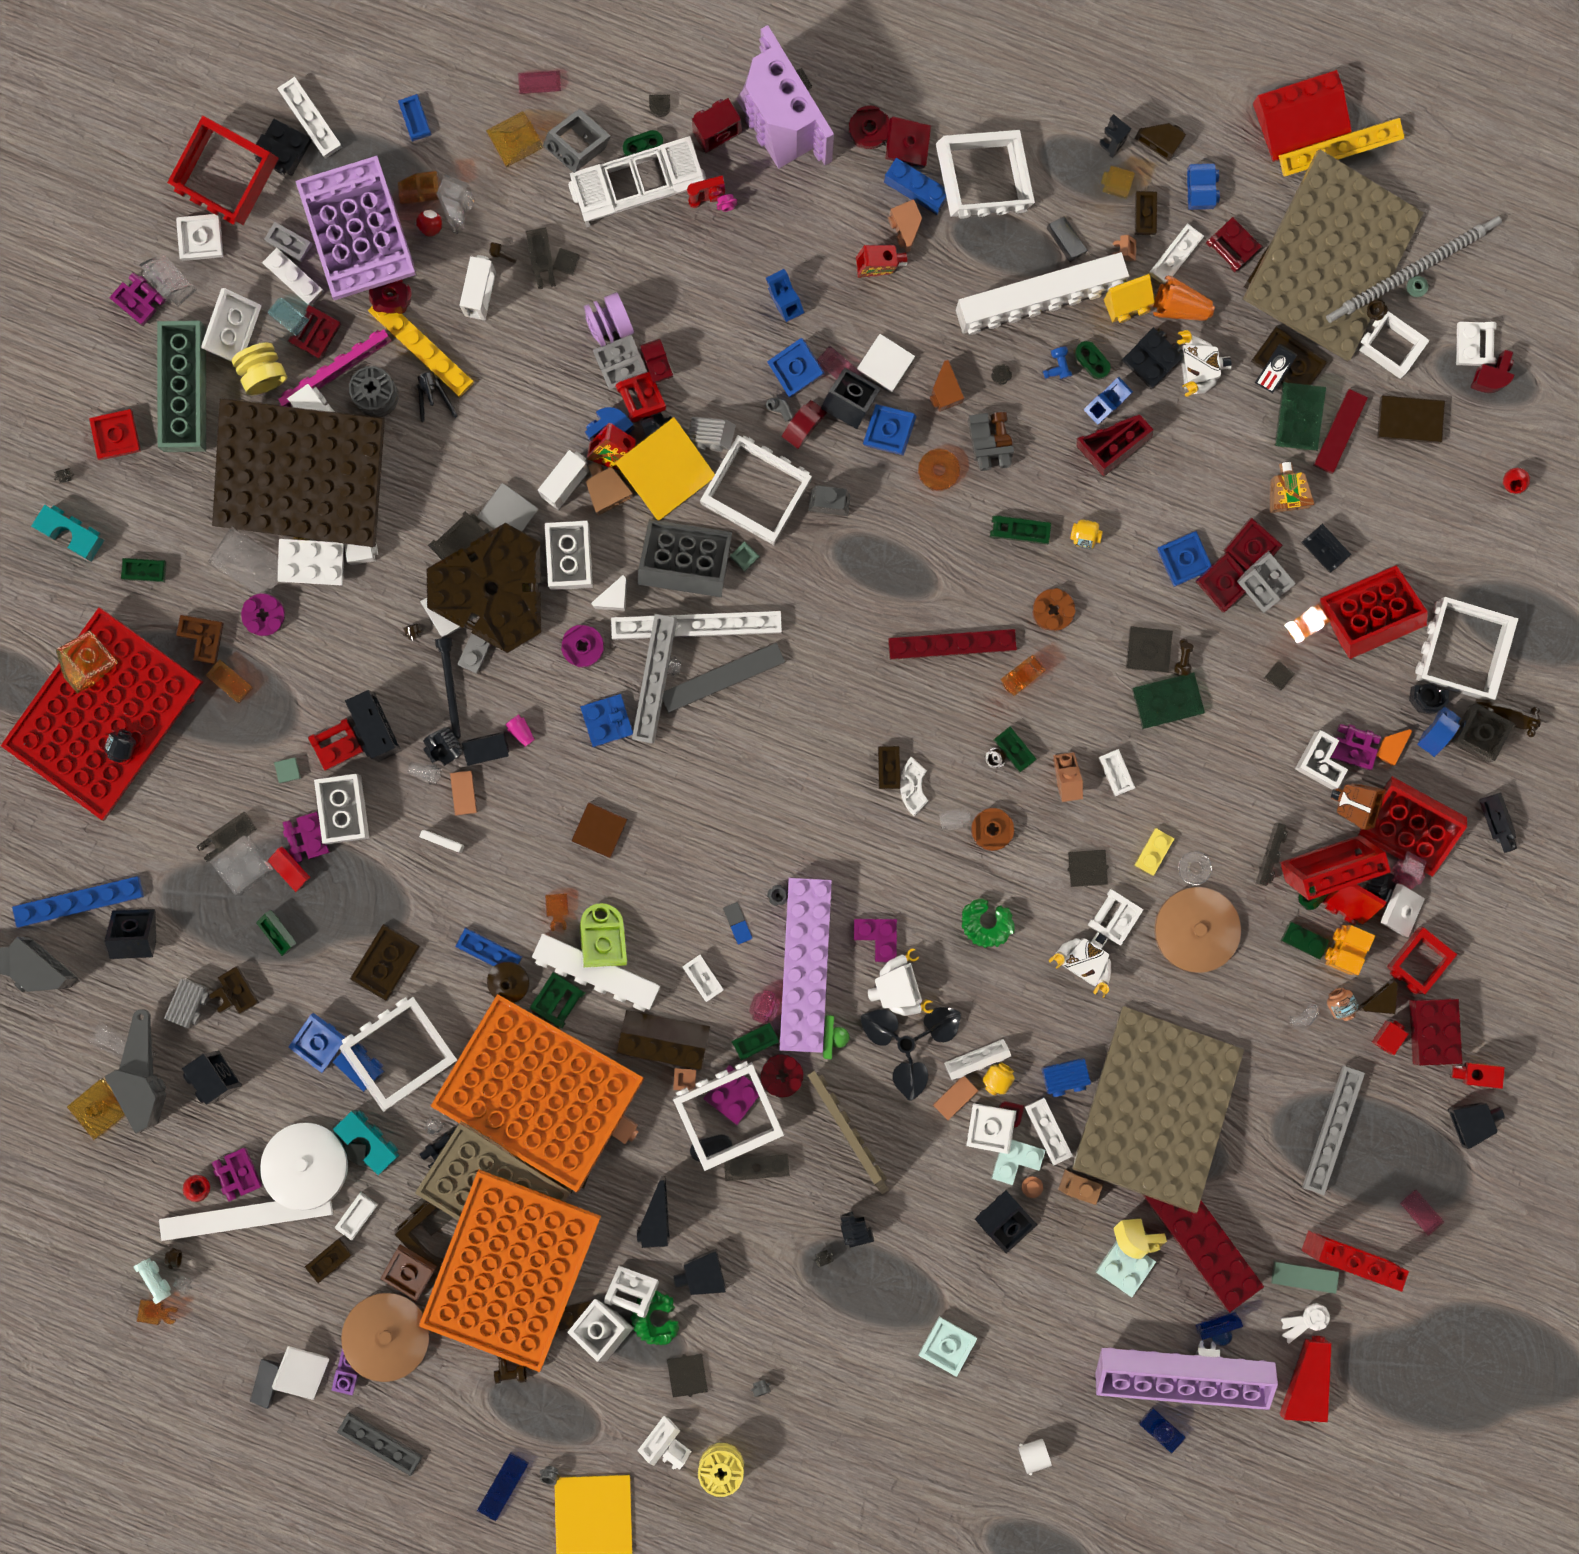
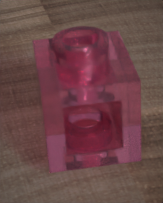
M1407 852L1394 864L1392 881L1412 890L1416 885H1420L1425 878L1423 871L1427 861Z

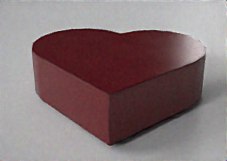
M1008 1101L999 1104L998 1108L1016 1111L1014 1128L1018 1127L1022 1120L1024 1105Z

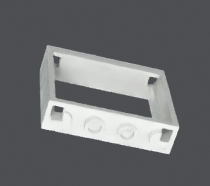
M1020 130L943 136L936 143L951 217L959 216L960 219L976 214H978V217H984L990 213L1004 215L1009 213V211L1024 213L1035 203ZM1007 146L1018 200L962 205L951 151Z
M738 435L702 496L700 503L770 544L775 545L811 482L812 476L803 467L799 466L796 468L792 466L789 459L780 456V458L776 457L768 447L762 446L760 448L755 445V441L750 437ZM740 448L802 482L774 532L712 498Z
M1447 597L1439 599L1433 607L1434 619L1430 621L1427 628L1428 640L1424 642L1421 649L1423 654L1422 661L1418 662L1415 673L1418 674L1416 680L1478 699L1496 700L1518 618ZM1446 608L1502 625L1484 691L1427 675Z
M406 997L395 1004L397 1006L396 1009L391 1012L387 1009L377 1016L379 1020L374 1024L368 1022L360 1028L361 1032L356 1036L350 1034L342 1040L343 1045L339 1048L383 1112L457 1061L414 997L409 1000ZM411 1007L445 1056V1059L385 1099L351 1050V1047Z
M747 1061L739 1063L735 1066V1070L731 1072L727 1070L715 1074V1079L710 1081L707 1078L695 1083V1088L690 1090L687 1087L676 1092L677 1096L673 1097V1101L704 1171L784 1136L752 1062L749 1064ZM749 1073L773 1128L706 1157L683 1102Z

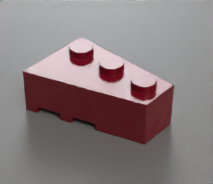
M1139 414L1115 423L1114 426L1097 430L1093 434L1078 437L1076 447L1104 477L1152 439L1154 429Z

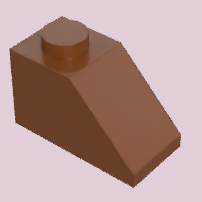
M949 360L944 361L930 396L933 407H938L939 412L959 405L964 401V396Z

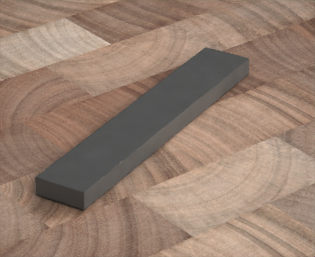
M772 644L664 691L663 701L668 713L779 666L785 663L778 644Z

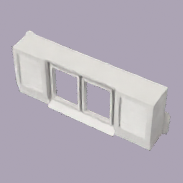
M688 136L617 160L588 167L575 173H569L571 181L568 185L573 201L579 203L587 228L590 227L589 221L685 192L689 184L703 181L707 178L704 170L700 168L691 137ZM658 158L667 185L645 192L636 165ZM630 167L639 194L616 200L608 173Z

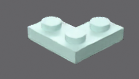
M1012 1139L1010 1154L999 1152L991 1178L1013 1185L1018 1166L1022 1165L1039 1171L1046 1150Z

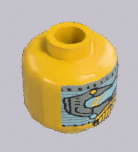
M1080 519L1078 523L1073 524L1070 539L1073 540L1075 546L1093 549L1096 543L1101 542L1103 531L1099 530L1097 522Z

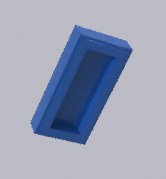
M418 94L398 100L412 142L431 136L432 134Z

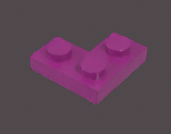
M854 919V940H875V962H888L897 957V919Z

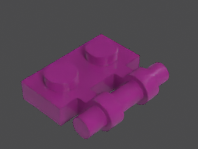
M133 272L129 276V280L133 282L132 285L128 287L122 282L109 298L139 324L144 326L157 311L151 304L156 301L161 306L166 302V299L158 289H153L148 285L145 278ZM139 290H143L147 294L144 299L137 294Z
M1339 724L1337 731L1344 733L1345 737L1344 739L1336 737L1339 742L1330 758L1363 769L1372 770L1378 750L1371 748L1370 745L1371 742L1379 744L1381 736L1374 734L1370 730L1356 729L1354 725ZM1353 736L1363 739L1362 745L1352 742Z
M318 812L296 818L298 827L295 828L292 827L291 820L282 822L284 838L287 837L290 847L288 849L289 854L297 863L303 861L300 854L303 852L307 853L308 859L330 853L328 844H322ZM301 833L304 845L298 846L295 835Z
M246 1147L224 1156L227 1163L225 1166H222L220 1159L212 1162L215 1169L213 1173L215 1177L218 1176L222 1186L221 1191L223 1195H226L228 1202L236 1199L233 1190L237 1188L240 1195L243 1196L263 1187ZM228 1171L231 1172L235 1181L233 1184H230L226 1175Z

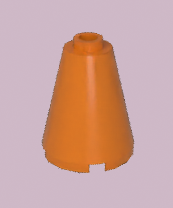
M1168 275L1164 278L1167 282L1165 285L1160 284L1154 300L1153 307L1157 308V312H1153L1154 316L1206 321L1212 317L1215 310L1212 300L1173 276Z

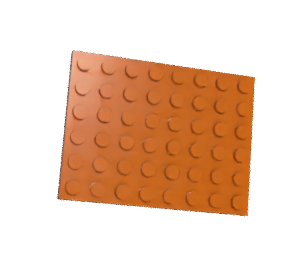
M497 994L432 1102L431 1107L458 1123L461 1121L498 1143L512 1155L578 1193L645 1078Z
M478 1169L419 1327L540 1372L601 1216Z

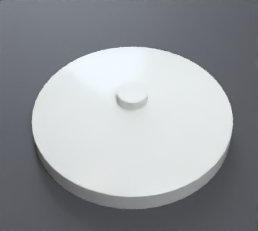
M313 1123L293 1124L275 1134L267 1144L261 1159V1178L269 1195L279 1204L296 1210L315 1209L331 1201L341 1190L348 1171L347 1154L340 1139L329 1129Z

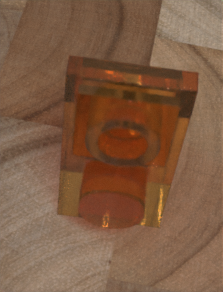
M437 171L415 173L398 182L400 204L442 199L440 178Z

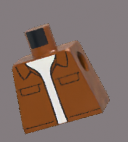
M1352 783L1346 784L1343 790L1340 788L1333 789L1331 799L1339 802L1338 814L1366 830L1375 827L1386 790Z

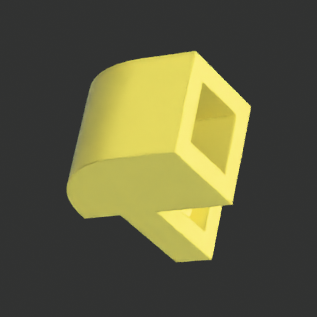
M1141 1219L1122 1220L1113 1228L1121 1250L1126 1255L1135 1259H1142L1148 1253L1159 1251L1160 1247L1167 1242L1165 1233L1145 1235Z

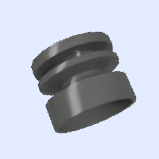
M366 366L359 369L350 380L349 394L356 406L365 415L383 417L390 414L396 408L399 400V391L390 375L383 369L376 366ZM373 386H375L376 390H373L372 393H370L368 389H372Z

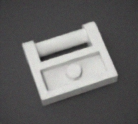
M1496 322L1457 323L1456 365H1496V358L1494 357V330L1497 329ZM1480 331H1486L1485 358H1480Z
M1110 889L1107 893V899L1095 918L1090 920L1088 926L1121 946L1143 909ZM1116 900L1121 904L1106 928H1104L1100 924Z
M618 1266L605 1296L604 1303L610 1306L612 1304L638 1313V1316L645 1318L659 1281ZM617 1290L643 1299L641 1305L617 1297Z

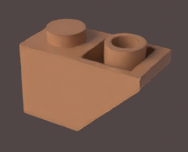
M914 199L890 210V217H888L891 228H896L898 236H896L900 248L904 247L906 253L910 252L922 222L921 214Z
M1075 753L1053 755L1061 801L1083 799V780Z

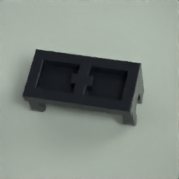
M1114 114L1110 117L1109 124L1104 129L1107 137L1111 138V143L1107 144L1102 139L1099 141L1101 147L1109 152V156L1112 158L1124 145L1132 129Z
M1323 523L1301 542L1329 573L1352 555Z
M505 731L465 740L461 743L467 766L509 756Z

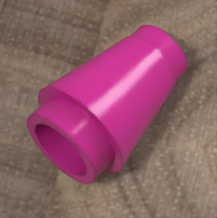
M519 714L505 724L508 728L507 731L524 746L535 740L524 717L521 718Z

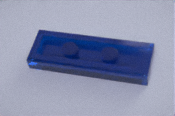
M510 1452L477 1511L496 1522L529 1462Z

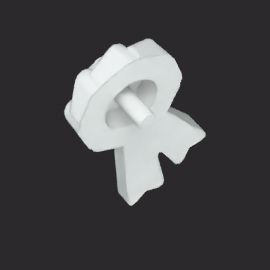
M1313 1303L1305 1308L1302 1316L1281 1318L1283 1323L1282 1329L1291 1328L1283 1333L1282 1336L1287 1338V1343L1289 1344L1308 1328L1315 1331L1326 1328L1330 1321V1314L1327 1308L1321 1304Z

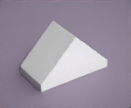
M624 575L591 603L595 609L625 611L627 580Z

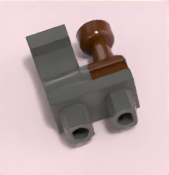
M998 412L990 415L992 424H996V435H990L988 413L969 415L967 421L974 461L978 462L980 471L992 469L991 459H998L1000 468L1011 467L1014 449L1012 438L1007 434L1004 424L1008 421L1007 412Z

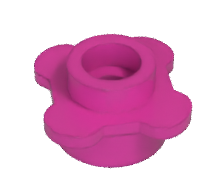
M733 194L723 195L717 199V209L723 212L731 211L735 208L734 206L738 205L737 199L734 198Z

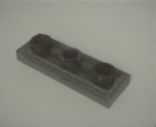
M1281 823L1274 824L1255 884L1267 886L1268 883H1272L1275 872L1272 871L1274 864L1278 863L1281 857L1279 848L1281 843L1286 841L1288 831L1285 830L1286 825Z
M788 1154L733 1158L724 1162L726 1181L790 1176ZM760 1164L761 1169L755 1171L753 1165Z

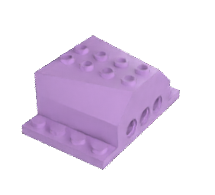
M767 25L760 29L761 38H759L761 46L759 48L761 54L752 59L746 82L736 100L747 116L745 120L749 128L755 129L758 143L761 147L765 146L778 169L813 148V153L817 160H822L824 165L832 162L834 133Z
M378 156L296 181L333 300L416 275V269Z

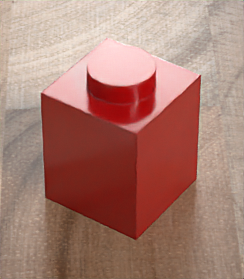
M1395 1020L1393 1022L1385 1021L1372 1040V1043L1386 1053L1395 1055L1408 1036V1033L1404 1031L1405 1027Z

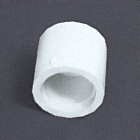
M1043 1439L1024 1445L1019 1444L1018 1450L1027 1474L1032 1475L1033 1472L1052 1466Z

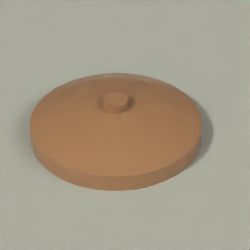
M1193 887L1176 892L1163 903L1155 920L1154 932L1159 950L1171 964L1188 972L1202 973L1221 967L1234 955L1241 937V924L1236 909L1225 896L1212 889Z
M379 1293L359 1302L347 1316L341 1336L343 1353L350 1366L361 1376L379 1382L398 1380L410 1374L421 1363L428 1348L429 1330L419 1327L423 1312L413 1301L395 1293Z

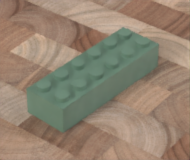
M157 321L158 448L163 452H206V350L201 348L206 334V327L201 321Z

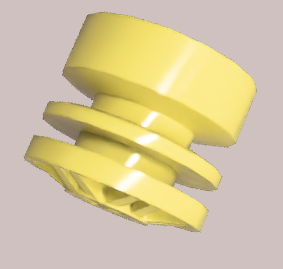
M259 343L238 352L231 360L237 374L243 376L241 383L247 395L253 396L266 393L277 388L287 380L282 364L276 362L278 355L274 352L275 349L272 343Z
M716 1443L709 1446L703 1452L698 1468V1479L703 1489L713 1496L725 1497L733 1494L740 1487L744 1475V1460L741 1453L736 1447L728 1443ZM718 1468H722V1470L724 1471V1476H720V1474L717 1473Z

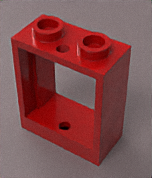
M1418 927L1387 965V968L1391 970L1390 975L1398 981L1402 979L1408 984L1406 987L1416 995L1418 993L1426 994L1457 954L1427 929ZM1420 940L1443 958L1423 985L1399 967Z

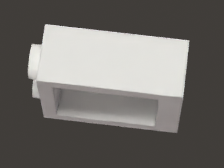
M470 256L459 305L465 317L484 321L486 320L496 276L492 261L486 256Z
M1387 312L1383 319L1374 321L1372 324L1375 327L1374 330L1364 335L1360 341L1363 345L1359 350L1401 379L1425 348L1429 339L1390 312ZM1384 324L1414 344L1400 365H1397L1370 346Z
M569 450L538 489L540 496L559 510L589 472L588 463L585 461L586 458L577 451L573 453Z

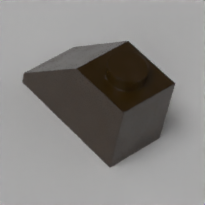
M1166 123L1140 128L1135 139L1167 161H1170L1182 144L1186 134L1179 126Z

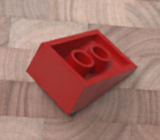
M1355 884L1329 893L1322 901V904L1326 905L1325 909L1334 915H1337V913L1345 917L1344 921L1355 926L1356 924L1363 925L1385 906L1386 901Z

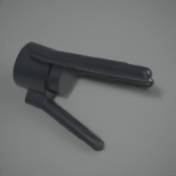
M431 372L419 375L417 377L419 382L417 389L419 393L421 422L425 421L423 392L427 394L429 403L433 406L432 393L436 391V388L453 417L457 418V414L441 387L439 379H435L434 374Z

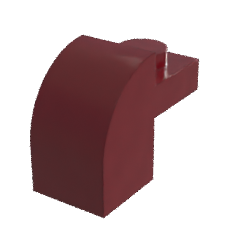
M659 338L640 345L653 384L673 378L661 339Z
M1504 350L1499 354L1495 368L1485 364L1479 366L1476 369L1470 388L1483 393H1495L1507 386L1515 376L1509 373L1514 363V360L1511 359L1513 352Z
M810 400L799 409L781 437L799 449L809 438L814 428L824 419L827 412Z

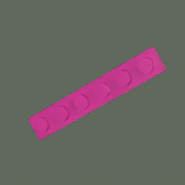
M384 329L373 332L368 340L355 344L350 352L340 354L334 359L332 364L322 366L316 371L317 374L311 378L306 377L299 382V386L293 390L288 389L281 394L282 397L278 399L282 406L293 407L287 398L302 387L309 384L312 389L317 387L319 390L390 343L391 339Z

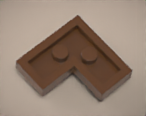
M180 615L176 636L197 640L194 661L216 665L224 623Z

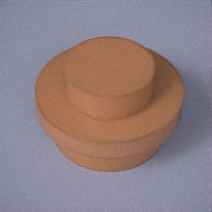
M1035 1176L1027 1177L1022 1182V1191L1027 1197L1036 1198L1043 1192V1183Z

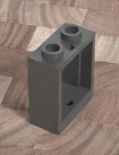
M578 109L547 133L543 147L575 173L605 150L610 135L582 110ZM569 129H572L590 146L578 153L560 136Z

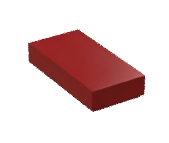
M283 846L278 848L268 859L271 866L295 892L299 891L311 878Z

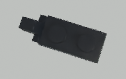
M1502 793L1479 799L1493 840L1496 839L1497 843H1501L1504 853L1517 849L1515 842L1516 832Z

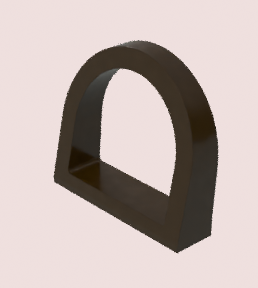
M425 1201L395 1228V1236L409 1250L437 1266L435 1271L439 1272L444 1259L430 1253L411 1233L419 1223L437 1208L428 1201Z

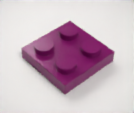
M729 1064L725 1070L731 1072L735 1068ZM743 1075L708 1091L703 1099L737 1125L759 1097L754 1083Z

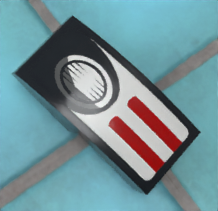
M1279 344L1259 374L1255 384L1273 394L1297 354Z

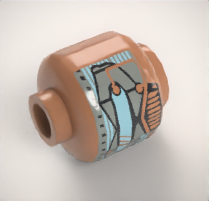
M1338 988L1329 994L1327 1005L1335 1019L1349 1021L1355 1017L1359 1005L1351 990Z

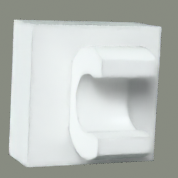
M1200 1341L1195 1355L1220 1357V1350H1215V1342H1211L1210 1349H1205L1203 1346L1204 1342Z
M674 1439L663 1454V1462L665 1463L668 1460L673 1464L672 1469H681L691 1451Z

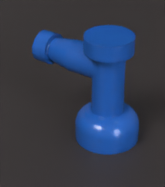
M1067 346L1051 350V355L1057 359L1059 366L1048 371L1044 370L1045 379L1058 375L1060 379L1073 376L1072 372L1068 369L1065 358L1068 354Z

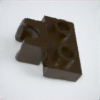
M238 966L219 976L218 979L223 987L209 994L211 999L218 997L223 999V1004L217 1008L219 1013H223L235 1006L237 1012L242 1014L259 1003Z

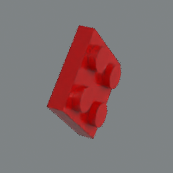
M131 409L89 418L98 460L141 452L134 415Z

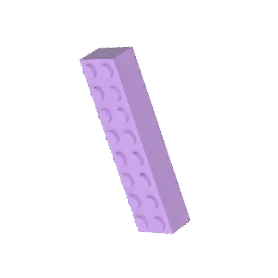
M789 878L780 1050L823 1053L832 880Z
M1102 1348L1095 1373L1096 1395L1265 1410L1270 1409L1278 1385L1275 1362L1182 1355L1179 1353H1159L1156 1351L1146 1352L1133 1349Z

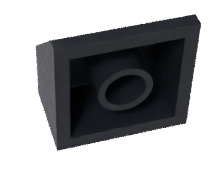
M844 367L829 390L821 409L858 429L881 388Z
M155 909L112 911L104 940L110 959L153 957L156 946Z
M1007 1190L999 1195L995 1201L982 1210L975 1218L982 1229L1006 1254L1037 1226V1223Z

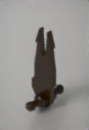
M1476 699L1475 701L1484 706L1473 704V708L1483 714L1485 712L1502 721L1515 724V727L1523 730L1529 729L1527 731L1529 737H1534L1536 734L1535 730L1541 725V719L1538 715L1540 709L1538 707H1533L1531 709L1532 713L1529 714L1523 712L1522 709L1490 702V700Z

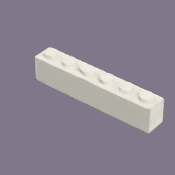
M542 934L532 958L536 959V964L544 968L550 965L556 968V973L565 977L567 974L575 977L574 981L586 986L587 982L595 985L594 990L606 994L607 991L615 994L613 998L623 1003L626 1000L634 1003V1008L643 1012L645 1009H651L661 987L618 966L583 968L582 950L546 934Z

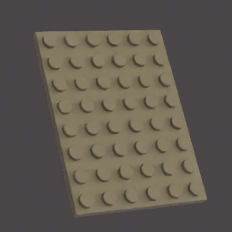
M1320 149L1316 151L1243 300L1344 360L1349 361L1371 320L1367 315L1369 303H1365V306H1360V309H1356L1355 312L1345 314L1331 323L1327 321L1326 315L1342 307L1344 302L1351 300L1353 297L1356 298L1358 294L1361 295L1367 289H1371L1372 286L1376 287L1377 283L1381 284L1382 280H1386V278H1390L1394 274L1424 212ZM1380 295L1379 298H1375V300H1381L1383 295Z
M1123 1006L1117 1020L1072 1169L1197 1213L1244 1049Z

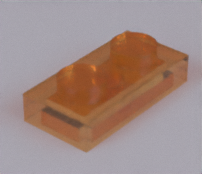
M220 659L206 674L210 680L239 704L253 689L248 682Z

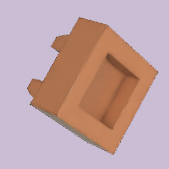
M1130 235L1120 236V241L1113 242L1114 246L1120 247V251L1113 254L1122 252L1123 258L1126 261H1136V240Z

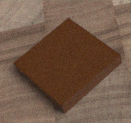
M588 802L571 841L611 858L628 819Z
M400 1244L380 1279L417 1301L437 1266Z

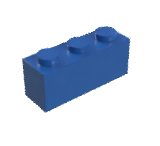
M895 158L885 174V184L909 199H914L916 203L938 215L947 201L945 187L898 158Z

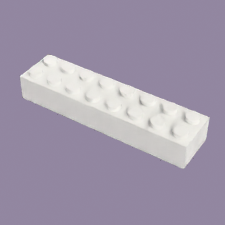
M1122 252L959 299L956 313L962 333L973 335L979 333L982 328L989 327V329H994L1006 321L1014 323L1021 320L1023 316L1035 317L1040 315L1041 311L1047 309L1055 311L1060 309L1061 305L1069 303L1072 306L1079 304L1085 298L1090 300L1102 296V293L1108 292L1109 288L1126 283L1129 274Z

